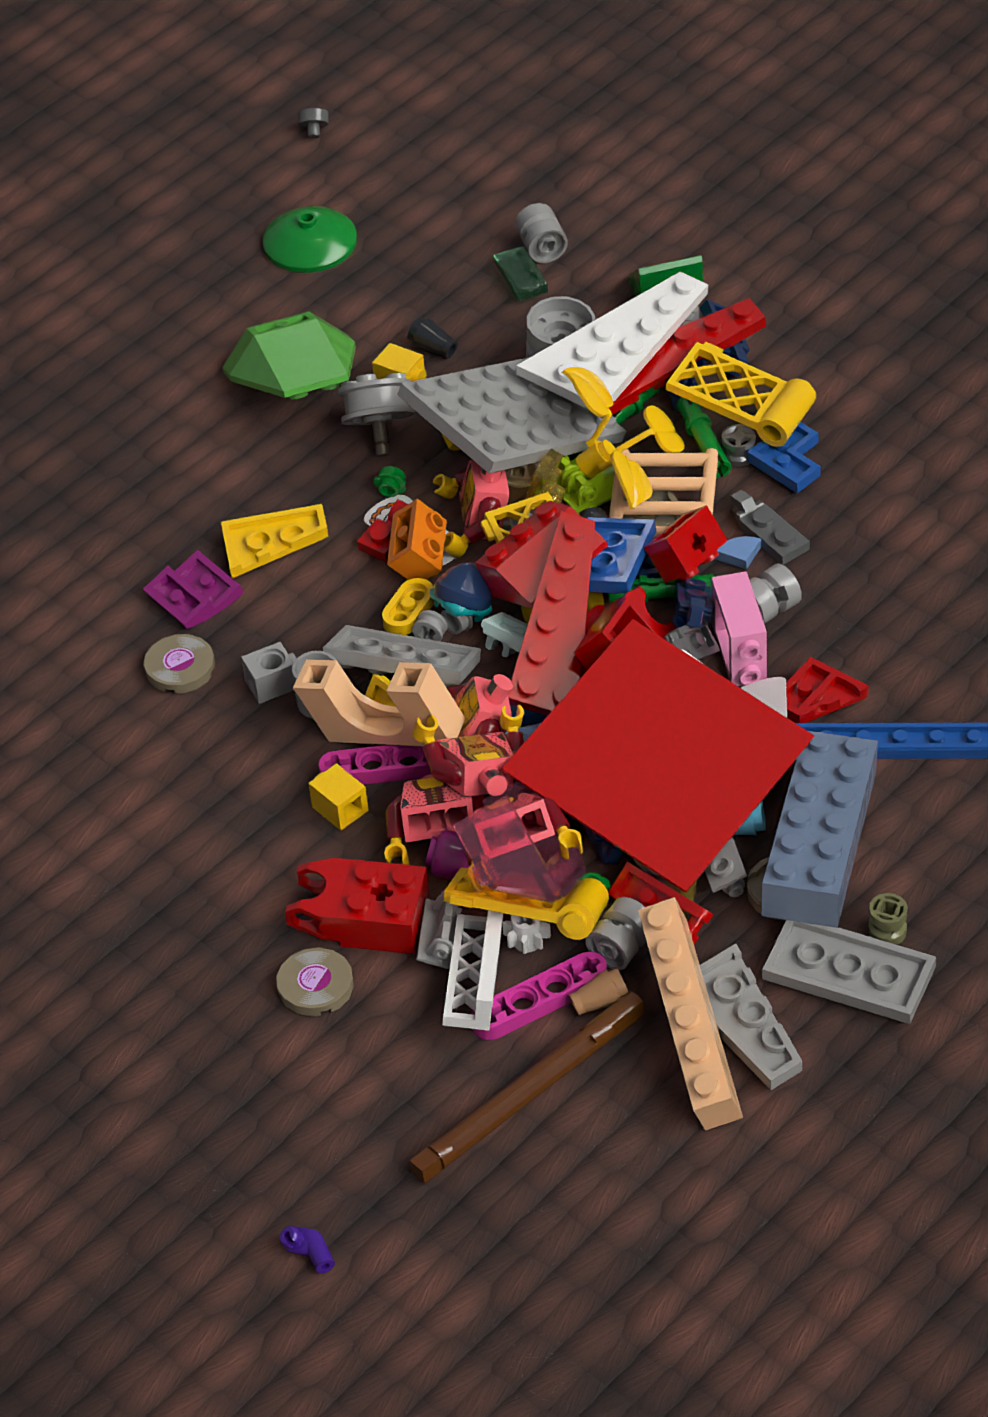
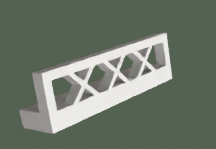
M488 910L487 917L457 914L442 1025L489 1031L503 913ZM463 929L483 930L485 933L473 939ZM473 952L480 960L469 964L462 956ZM469 977L477 985L465 990L458 982ZM466 1003L475 1011V1015L454 1013L452 1010Z

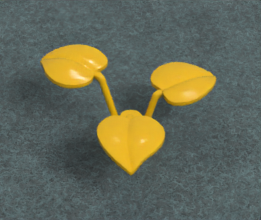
M581 367L566 368L561 373L570 379L586 407L596 416L603 417L592 437L586 441L588 448L576 456V463L579 469L589 478H594L600 472L613 466L628 502L629 510L634 509L652 496L653 489L641 466L635 461H629L627 455H624L622 451L650 435L655 436L658 445L667 453H680L684 449V442L675 433V428L668 416L660 408L653 405L645 408L643 412L644 419L650 429L616 448L608 440L597 441L612 416L609 409L613 405L612 396L606 385L595 373Z

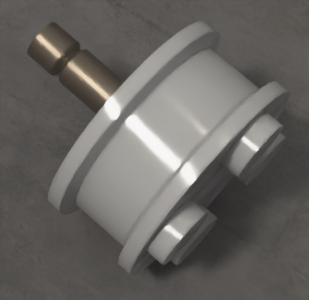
M406 373L386 375L385 379H377L376 374L360 375L356 377V381L341 383V387L337 389L338 396L344 398L346 415L341 417L342 424H372L374 441L376 443V456L390 454L389 444L387 443L386 423L409 418L415 414L414 409L409 407L397 395L402 383L411 382L409 379H406Z

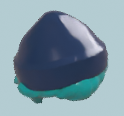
M473 562L462 563L449 568L437 578L434 588L430 589V596L434 600V606L438 608V605L441 604L446 612L452 616L473 615L475 616L474 621L480 622L484 616L492 612L491 603L493 596Z

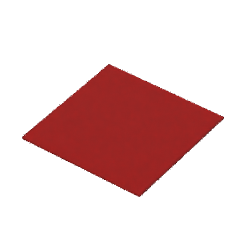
M632 619L501 770L542 798L554 800L560 810L686 893L813 740L814 735Z

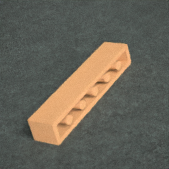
M675 897L639 909V916L693 1111L705 1131L742 1119V1111L687 919Z

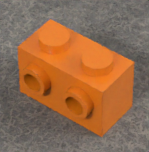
M415 499L395 512L392 520L387 565L408 580L413 578L428 580L429 578L436 577L441 572L443 566L442 560L447 520L419 499Z

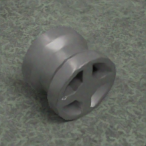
M742 424L731 425L723 431L722 450L732 466L743 467L751 464L747 462V451L754 447L756 441L755 431Z

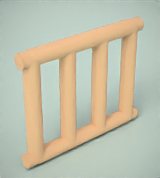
M709 448L706 450V453H630L628 449L622 451L624 455H627L629 461H635L641 467H704L703 477H648L653 491H701L700 501H644L634 509L629 510L628 502L625 501V494L615 472L609 518L623 519V515H683L705 505L708 506L713 515L718 466V451L716 449ZM656 526L654 538L668 526Z

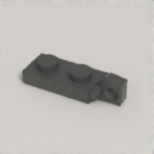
M743 490L730 496L732 502L730 509L735 514V519L739 523V530L746 536L761 538V548L779 564L784 565L810 550V541L767 504L760 500L754 502L753 498Z
M702 620L701 628L684 625L664 636L666 641L680 650L687 651L697 660L709 657L720 651L705 620Z

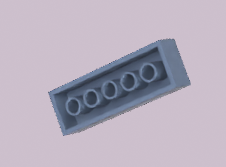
M808 731L814 735V738L796 759L762 882L761 916L838 928L876 776L878 741Z

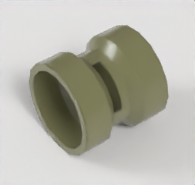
M884 893L872 899L869 905V937L895 945L903 942L907 933L908 906L902 897L892 893Z

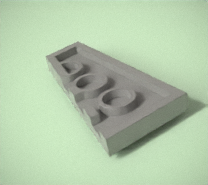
M737 944L732 945L701 964L700 968L720 1038L770 1090L802 1071V1060L782 1024L778 1023L773 1015L772 1006L767 997H763L756 984V978L750 967H746Z

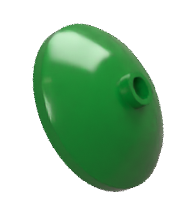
M304 206L289 210L273 220L263 235V249L267 258L284 270L299 273L319 272L333 268L345 261L353 253L357 244V232L353 222L341 212L323 206Z

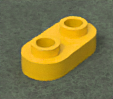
M413 578L405 581L382 612L383 626L387 632L401 635L412 633V627L417 621L418 615L424 610H430L434 605V600L430 596V589L434 588L432 583L423 578Z

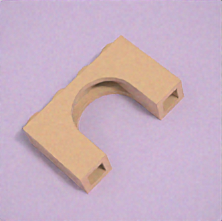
M306 659L293 686V689L329 742L424 746V743L418 742L412 735V730L418 717L425 727L429 715H434L438 719L439 724L434 735L435 741L457 738L466 719L431 663L399 662L386 691L396 707L375 702L359 692L337 660Z

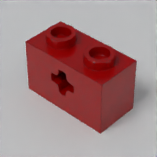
M705 505L681 515L649 542L644 549L665 583L678 578L681 582H684L686 579H690L699 573L697 567L700 564L704 565L715 559L719 555L717 550L728 540L708 506Z

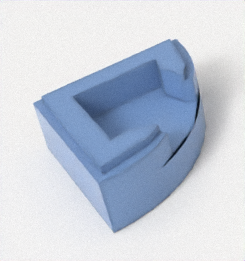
M744 536L730 539L717 550L719 555L715 559L747 570L762 547L761 538Z

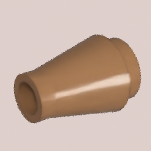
M617 968L609 972L605 969L576 992L569 994V998L577 1015L580 1016L586 1012L610 1007L626 995L628 989Z

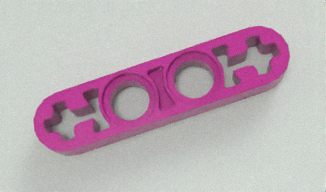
M383 745L338 750L326 753L319 760L320 773L325 772L337 763L363 785L419 779L426 775H432L428 763L425 762L423 746ZM405 757H414L418 760L410 766L399 763ZM369 761L381 763L380 767L373 770L363 767ZM356 764V770H352L351 765Z
M596 952L581 953L493 996L491 1021L496 1020V1022L490 1023L489 1031L473 1029L474 1034L484 1040L498 1039L571 1003L569 994L576 992L603 970L607 969L605 958ZM553 982H561L567 986L564 991L559 993H552L546 989ZM527 998L533 1002V1005L527 1009H517L513 1006V1003L518 999Z

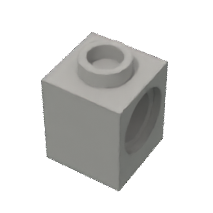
M281 642L241 657L245 682L259 704L294 690L292 666L296 657L293 653L288 654Z

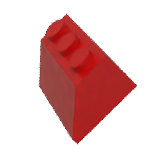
M550 500L539 505L534 514L523 523L514 526L510 534L499 543L490 546L485 551V554L475 562L493 597L533 608L561 511L580 516L571 506ZM594 530L592 559L608 547L606 540L596 530Z

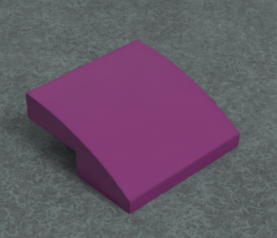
M199 550L193 553L175 571L167 566L143 588L149 597L187 629L213 617L244 593L236 581Z

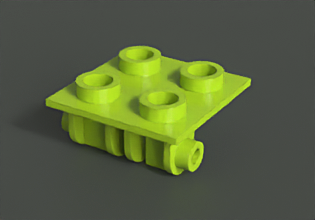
M565 455L550 459L551 470L542 474L545 481L578 514L586 508L597 507L611 500L615 473L613 466L600 472L594 478H589L579 469L576 458L570 461L569 457Z

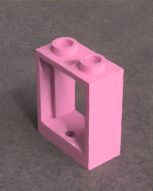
M747 571L712 577V600L714 606L712 627L729 681L737 686H744L767 679V631Z

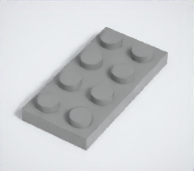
M345 625L323 647V651L334 656L342 668L361 667L368 669L370 673L379 675L395 673L399 662L431 663L444 685L452 687L460 685L480 662L481 648Z
M786 920L762 969V979L910 1024L936 967V956L842 928Z

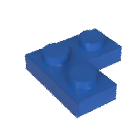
M800 422L783 446H771L762 440L747 451V462L795 493H799L821 476V466L803 455L819 443V433Z

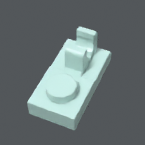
M503 612L482 620L481 627L483 628V633L487 635L486 648L492 650L498 647L499 641H501L503 644V657H508L516 651L520 652L528 624Z

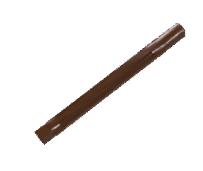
M629 991L464 1120L410 1159L412 1173L423 1183L431 1180L472 1146L643 1016L645 1012L642 999L636 993Z

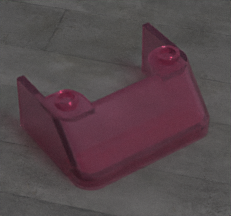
M518 781L507 786V789L501 795H491L483 799L482 802L487 807L453 825L474 863L472 871L482 887L487 885L494 891L554 903L567 896L583 878L582 876L586 874L584 861L577 848H568V860L561 857L558 836L553 835L533 843L509 798L521 793L542 797Z

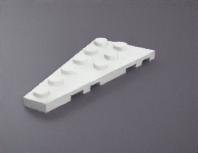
M678 272L516 365V375L587 408L570 379L561 373L570 367L585 368L595 373L603 381L614 402L708 294V284Z

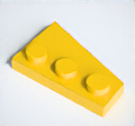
M322 504L221 522L231 578H235L328 537Z

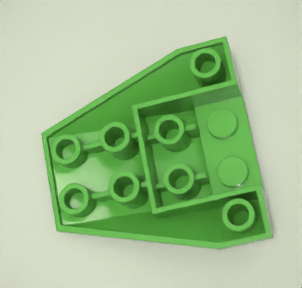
M308 311L246 328L225 362L223 372L231 382L284 398L299 399L307 396L308 391L319 388L321 390H332L338 388L341 382L349 380L356 350L355 341L343 331Z

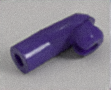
M287 1226L281 1231L279 1239L282 1246L291 1253L310 1257L317 1273H326L334 1267L333 1257L323 1236L318 1231L294 1226Z

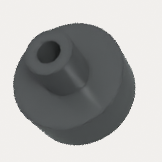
M320 108L300 110L298 112V125L308 129V137H320V128L329 125L328 111Z

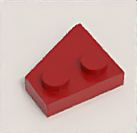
M810 657L786 682L787 718L794 723H807L866 699L869 693V685Z

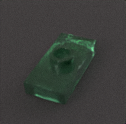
M524 246L494 255L496 266L518 301L548 293V283Z

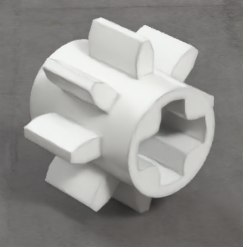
M511 915V921L502 922L503 935L507 936L508 947H515L523 952V954L537 949L542 950V938L551 937L550 924L546 921Z

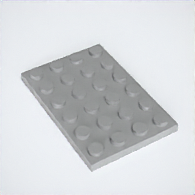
M528 358L402 383L397 394L488 473L584 451L588 448L586 441L592 437L603 418L596 416L585 407L516 375V365ZM611 416L597 441L608 440L612 444L622 442L626 430L616 423V419Z

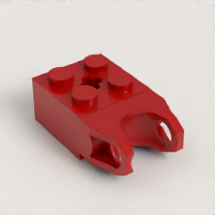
M637 585L603 610L573 653L580 660V663L586 669H589L632 619L665 639L664 636L678 627L672 620L668 624H660L650 616L645 606L646 592L640 585Z
M330 858L298 865L296 871L298 885L319 896L287 905L285 910L287 925L321 940L339 941L341 947L415 955L420 937L424 902L426 898L429 899L430 897L427 867L342 858ZM315 873L322 876L324 879L317 881L308 878L305 874ZM303 913L314 919L301 920L297 918L294 914Z

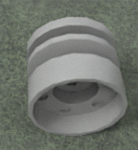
M567 296L550 297L539 301L531 307L527 315L526 358L532 357L595 321V315L591 308L582 301Z

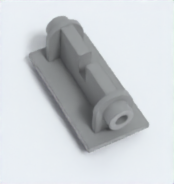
M732 837L705 869V873L713 893L722 889L730 897H738L744 891L745 882L743 878L747 877Z
M442 891L435 901L425 899L416 960L450 970L457 914H461L462 909L458 908L459 905L444 902V891Z

